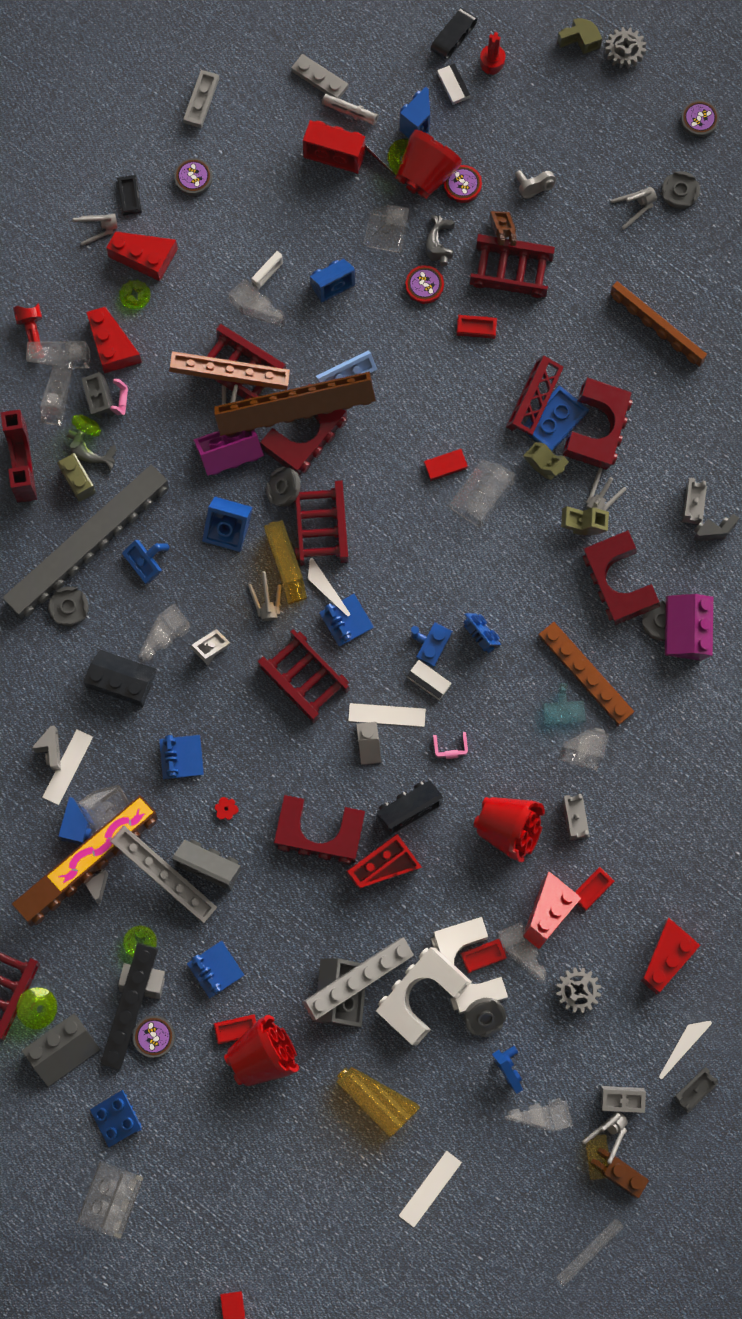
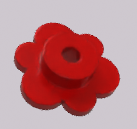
M222 797L219 799V804L215 805L219 819L226 818L231 820L233 815H236L239 811L234 799L228 800V798Z

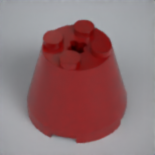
M415 129L408 140L395 179L401 184H406V189L411 193L416 194L418 192V195L427 200L438 187L459 169L462 159L449 147L443 146L434 140L429 134Z
M485 797L482 802L480 816L475 818L473 826L477 828L478 836L511 859L524 862L525 855L532 854L541 835L543 827L540 826V818L545 814V809L542 803L532 800Z
M271 1015L260 1018L224 1055L226 1063L232 1067L235 1073L234 1079L238 1085L252 1086L290 1076L299 1070V1066L295 1064L294 1060L297 1053L292 1041L283 1027L279 1028L275 1025V1019Z

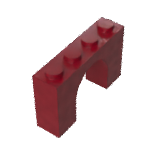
M587 377L582 383L577 401L603 411L609 420L610 430L606 437L600 439L590 438L572 431L566 439L562 455L605 470L614 465L618 455L615 451L620 446L623 437L620 433L625 428L628 419L625 415L632 405V400L630 399L632 392Z
M339 409L329 414L321 413L314 415L313 417L318 421L320 429L312 440L305 443L292 442L272 428L260 442L261 449L284 467L296 471L298 475L301 472L305 473L311 465V460L314 457L318 458L322 453V447L326 442L329 444L333 440L336 430L344 427L348 420L346 419L347 411Z
M20 409L0 412L3 433L8 443L12 468L8 469L11 490L17 503L37 500L28 430Z
M629 530L584 548L585 555L582 556L586 567L590 566L593 571L590 576L594 585H599L601 591H598L601 602H606L608 609L605 611L609 621L614 620L615 625H618L660 607L659 599L652 584L630 593H620L613 590L606 582L607 572L614 563L637 553Z
M284 795L274 845L278 847L279 851L290 852V850L298 851L299 855L303 856L315 854L323 860L335 858L339 859L338 862L343 864L356 862L365 811L345 807L341 828L337 836L326 843H315L308 840L300 828L305 799Z

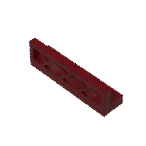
M546 356L536 360L506 428L512 431L518 428L530 436L533 435L564 366ZM548 365L557 369L555 375L549 378L546 372ZM541 382H545L548 389L544 394H540L538 388ZM533 399H538L540 405L536 411H532L530 405ZM525 416H530L532 425L530 428L521 424Z

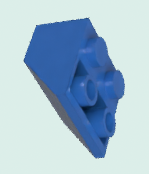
M427 87L422 91H417L409 104H405L400 110V131L408 138H410L415 129L425 133L429 132L430 102L429 89Z

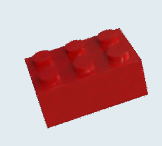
M310 120L303 138V155L306 159L358 174L365 156V136L359 132H349L338 126L332 127L321 121Z

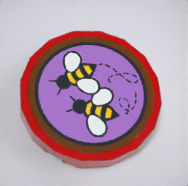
M460 165L459 169L444 182V191L447 196L459 203H467L476 199L482 188L480 174L473 167L467 165Z
M418 266L407 275L405 282L406 292L412 300L421 304L432 303L438 300L443 292V276L434 267Z

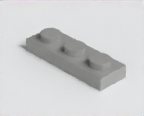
M304 54L291 67L293 73L325 94L327 93L340 99L349 88L347 82Z
M204 70L200 71L183 118L185 124L202 128L219 81L218 74Z

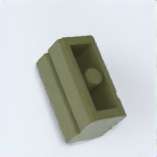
M75 453L57 462L60 471L78 502L96 493L94 485Z

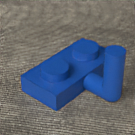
M135 540L122 554L144 583L149 584L162 571L152 557L159 551H168L169 545L167 543H156L147 551L139 540Z
M434 622L428 636L419 633L417 626H413L411 628V638L423 643L416 659L434 668L453 631Z
M512 1046L503 1053L497 1050L492 1056L507 1083L518 1094L523 1090L520 1084L522 1078L516 1069L512 1070L511 1067L514 1064L510 1058L519 1052L515 1046Z

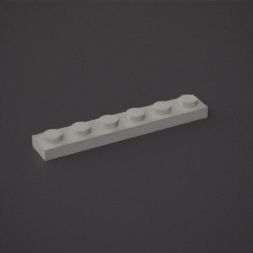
M122 826L110 840L116 848L202 923H205L216 910L217 906L126 826Z
M399 938L304 1000L303 1004L312 1020H317L414 956L405 938Z

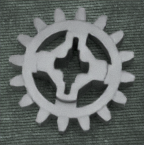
M622 27L621 32L615 29L614 35L609 34L608 40L605 43V54H608V60L613 59V65L619 63V68L626 65L627 69H629L630 64L637 66L638 61L642 62L643 56L646 53V42H643L644 36L638 37V30L633 33L632 28L625 31L624 27Z
M575 967L572 974L568 970L565 971L566 978L560 976L559 980L562 984H556V988L560 989L556 996L562 997L559 1004L565 1002V1010L571 1007L572 1013L575 1014L577 1009H579L581 1014H583L585 1008L589 1011L592 1010L591 1003L594 1005L598 1004L595 997H601V994L597 992L601 985L595 984L598 977L591 978L592 971L585 974V968L578 972ZM574 977H582L581 981L576 982L570 979ZM588 983L591 984L592 994L588 991ZM579 986H581V987H582V990H581V991H582V993H584V994H581V993H580V994L576 995V994H575V991H576V990H575L573 987L578 988ZM565 987L569 990V999L565 995ZM577 1000L586 1001L584 1004H574Z

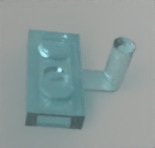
M564 682L560 684L558 689L559 702L543 704L545 725L586 721L584 700L567 702L566 690L568 685Z

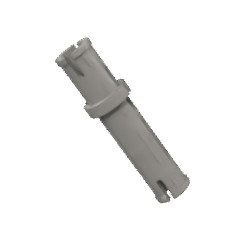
M327 93L322 99L323 106L325 105L354 117V120L359 121L360 119L373 126L378 120L379 114L366 110L361 105L356 106Z

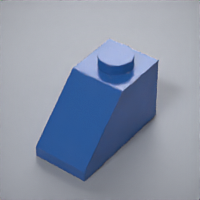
M69 797L58 837L60 840L82 845L91 837L92 829H90L89 823L74 798Z

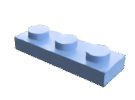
M366 351L316 377L318 382L321 383L369 371L371 373L377 370L371 352Z

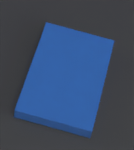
M559 385L551 394L533 435L528 436L535 442L545 443L553 452L589 413V409ZM531 418L523 425L530 428L532 425Z

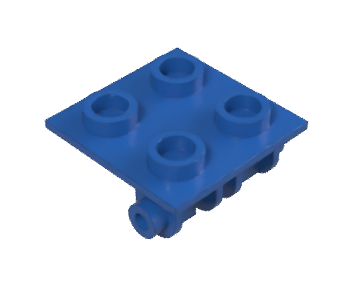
M355 594L341 600L349 611L350 616H347L335 604L332 605L331 603L324 607L325 610L319 612L339 647L374 628Z
M464 614L467 618L463 622L465 624L464 627L470 634H473V638L480 634L475 641L479 642L478 644L484 652L490 653L495 649L493 646L502 645L498 641L500 639L498 634L494 630L490 631L486 626L487 621L481 614Z
M172 735L165 736V739H159L163 779L204 775L200 735L174 738Z
M220 941L201 955L194 956L187 963L209 999L245 976L223 941Z
M123 1090L90 1109L108 1147L142 1130V1124L139 1123L135 1115L136 1112L133 1111V1106L130 1105L127 1094Z

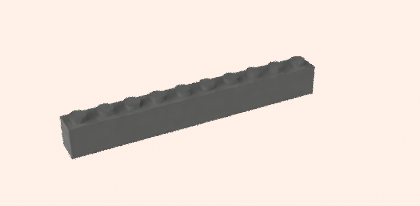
M152 464L148 466L2 598L21 620L24 617H29L39 603L43 604L49 599L50 593L60 589L69 576L73 577L78 573L80 566L84 563H89L99 549L103 550L107 547L110 539L114 536H119L128 523L131 524L136 521L140 512L149 509L158 496L162 497L168 491L169 484L167 479Z

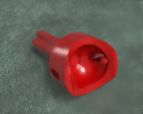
M497 32L494 35H489V44L483 48L480 54L482 70L491 75L497 74L503 68L506 57L505 51L500 47L501 37L498 36Z
M39 303L33 308L15 306L13 311L16 324L25 325L32 360L44 358L35 323L42 319Z

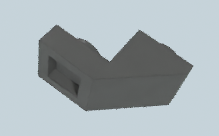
M732 514L730 518L725 517L719 526L710 519H707L705 523L700 522L694 530L696 532L694 540L698 542L725 539L736 526L739 517L735 514Z

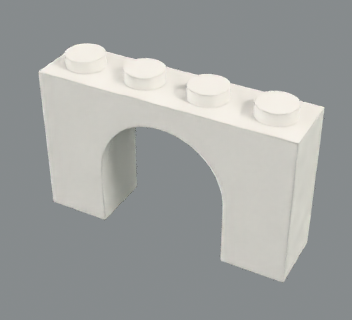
M480 917L435 931L433 934L434 938H431L433 948H436L454 965V958L458 951L468 945L487 940L488 935L483 919ZM502 977L480 984H470L459 998L453 997L450 1000L454 1011L458 1010V1013L462 1014L465 1013L468 1006L475 1000L493 998L500 1002L506 1000L508 995Z
M432 947L426 948L419 955L420 960L406 970V976L402 981L398 980L391 989L393 991L388 997L384 996L379 1001V1007L376 1010L411 1045H418L431 1030L411 1010L409 995L412 987L418 981L430 978L439 983L450 995L459 998L472 982L436 948Z

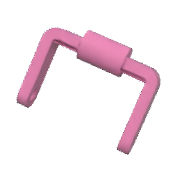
M113 379V383L120 388L118 407L110 406V410L116 415H125L128 387L120 379Z
M463 732L464 750H451L438 753L437 736L433 735L435 756L437 758L446 757V759H453L467 754L466 732Z

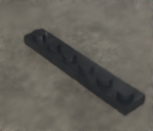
M140 942L137 944L100 1064L118 1070L122 1069L159 948Z

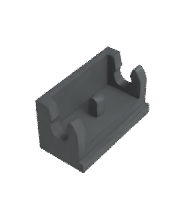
M100 372L81 378L91 415H95L97 418H103L102 414L108 413L110 416L115 415L110 410V406H114L107 379Z
M705 1067L673 1098L689 1113L718 1085V1080L712 1077L709 1069Z

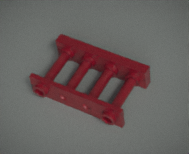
M478 234L476 249L481 251L477 274L471 273L470 285L476 288L487 287L529 294L535 298L547 296L548 286L543 285L546 262L553 261L555 247L523 241H516V246H511L509 239H505L504 245H498L497 237ZM490 252L500 254L496 277L485 276ZM509 255L519 257L516 281L504 279ZM529 258L539 261L535 284L523 282L526 263Z
M222 324L216 329L218 341L206 356L215 358L224 345H229L235 351L228 360L237 361L241 355H245L250 358V364L286 369V364ZM214 379L231 391H233L234 385H238L237 395L244 398V400L259 397V394L265 388L255 386L251 392L242 386L243 383Z
M343 480L335 481V488H331V490L299 492L294 501L296 502L299 537V548H295L296 560H300L301 566H305L304 557L336 555V557H340V563H349ZM322 498L336 500V507H333V509L301 511L300 500ZM333 517L338 522V526H334V528L302 530L301 519ZM326 536L339 538V545H335V547L303 549V538Z
M293 629L290 631L293 640L273 659L267 660L263 656L258 660V666L315 723L320 718L319 708L340 688L345 693L349 692V681L342 674L338 675L307 644V638L300 631L297 633ZM300 646L307 654L286 674H280L277 670V665L294 649ZM314 660L321 669L300 688L297 687L295 689L290 684L292 682L291 679ZM328 674L335 683L314 702L308 703L304 698L306 696L305 693Z
M0 952V962L21 970L20 973H22L20 980L16 982L0 976V985L11 989L13 993L10 1001L0 999V1008L4 1012L0 1020V1039L5 1041L40 963L32 958L28 962L25 961L23 963Z

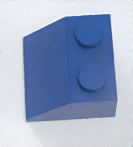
M345 259L335 260L323 270L318 269L311 274L310 285L320 302L322 303L355 286V269Z
M214 497L208 507L202 542L241 552L253 507Z

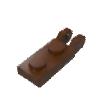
M491 211L489 218L495 236H497L498 245H504L505 238L509 237L510 245L516 246V229L510 212Z
M599 1147L597 1153L608 1161L610 1153ZM616 1156L613 1158L612 1163L607 1164V1166L595 1159H592L590 1162L604 1177L636 1199L640 1197L649 1182L646 1177Z

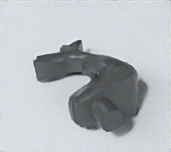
M431 215L434 227L426 240V254L431 261L440 260L441 266H447L448 260L453 257V251L444 248L443 244H439L438 231L453 229L455 222L453 220H442L440 216Z
M79 429L77 433L69 430L67 437L73 439L70 444L71 454L75 453L78 460L87 463H104L110 471L115 465L113 457L117 451L115 445L110 447L106 455L100 457L85 446L84 430Z

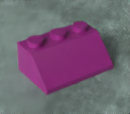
M255 430L237 432L232 436H220L219 431L194 439L207 476L217 475L228 468H237L240 464L248 461L254 462L264 456Z
M700 594L666 596V656L700 661L713 656L714 597Z

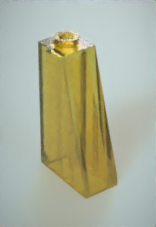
M283 520L265 525L266 539L288 605L307 599L303 577Z
M345 1067L337 1075L339 1080L336 1083L389 1138L420 1109L417 1103L353 1067L349 1070Z

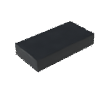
M136 175L118 177L117 181L123 216L142 213Z

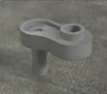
M521 170L515 173L516 178L521 183L519 192L523 198L527 199L539 192L552 189L556 183V177L551 171L542 172L531 179H527Z

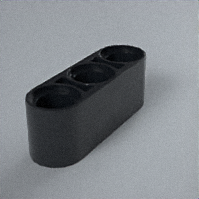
M460 8L433 41L430 50L443 59L448 60L475 27L478 18L465 9Z

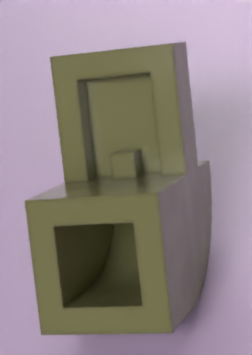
M577 18L573 19L572 28L567 27L558 32L557 43L562 48L578 42L582 53L586 54L601 48L602 37L593 22Z
M535 442L523 455L533 469L549 480L561 474L569 463L564 456L554 455L545 443Z
M568 506L562 508L561 527L573 530V534L597 535L608 531V511L594 507L584 511Z

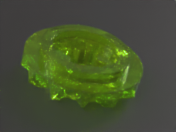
M138 279L129 280L126 284L122 285L119 291L122 304L129 309L143 308L147 305L151 296L150 289L146 283ZM132 288H134L136 292H139L137 297L138 300H136V298H134V296L131 295Z
M74 415L72 417V424L76 426V429L93 437L100 435L101 429L99 425L91 418L84 415Z
M146 926L131 928L125 934L123 941L125 951L131 957H134L135 945L137 944L134 936L140 939L146 938L144 941L146 945L153 947L157 945L155 933Z

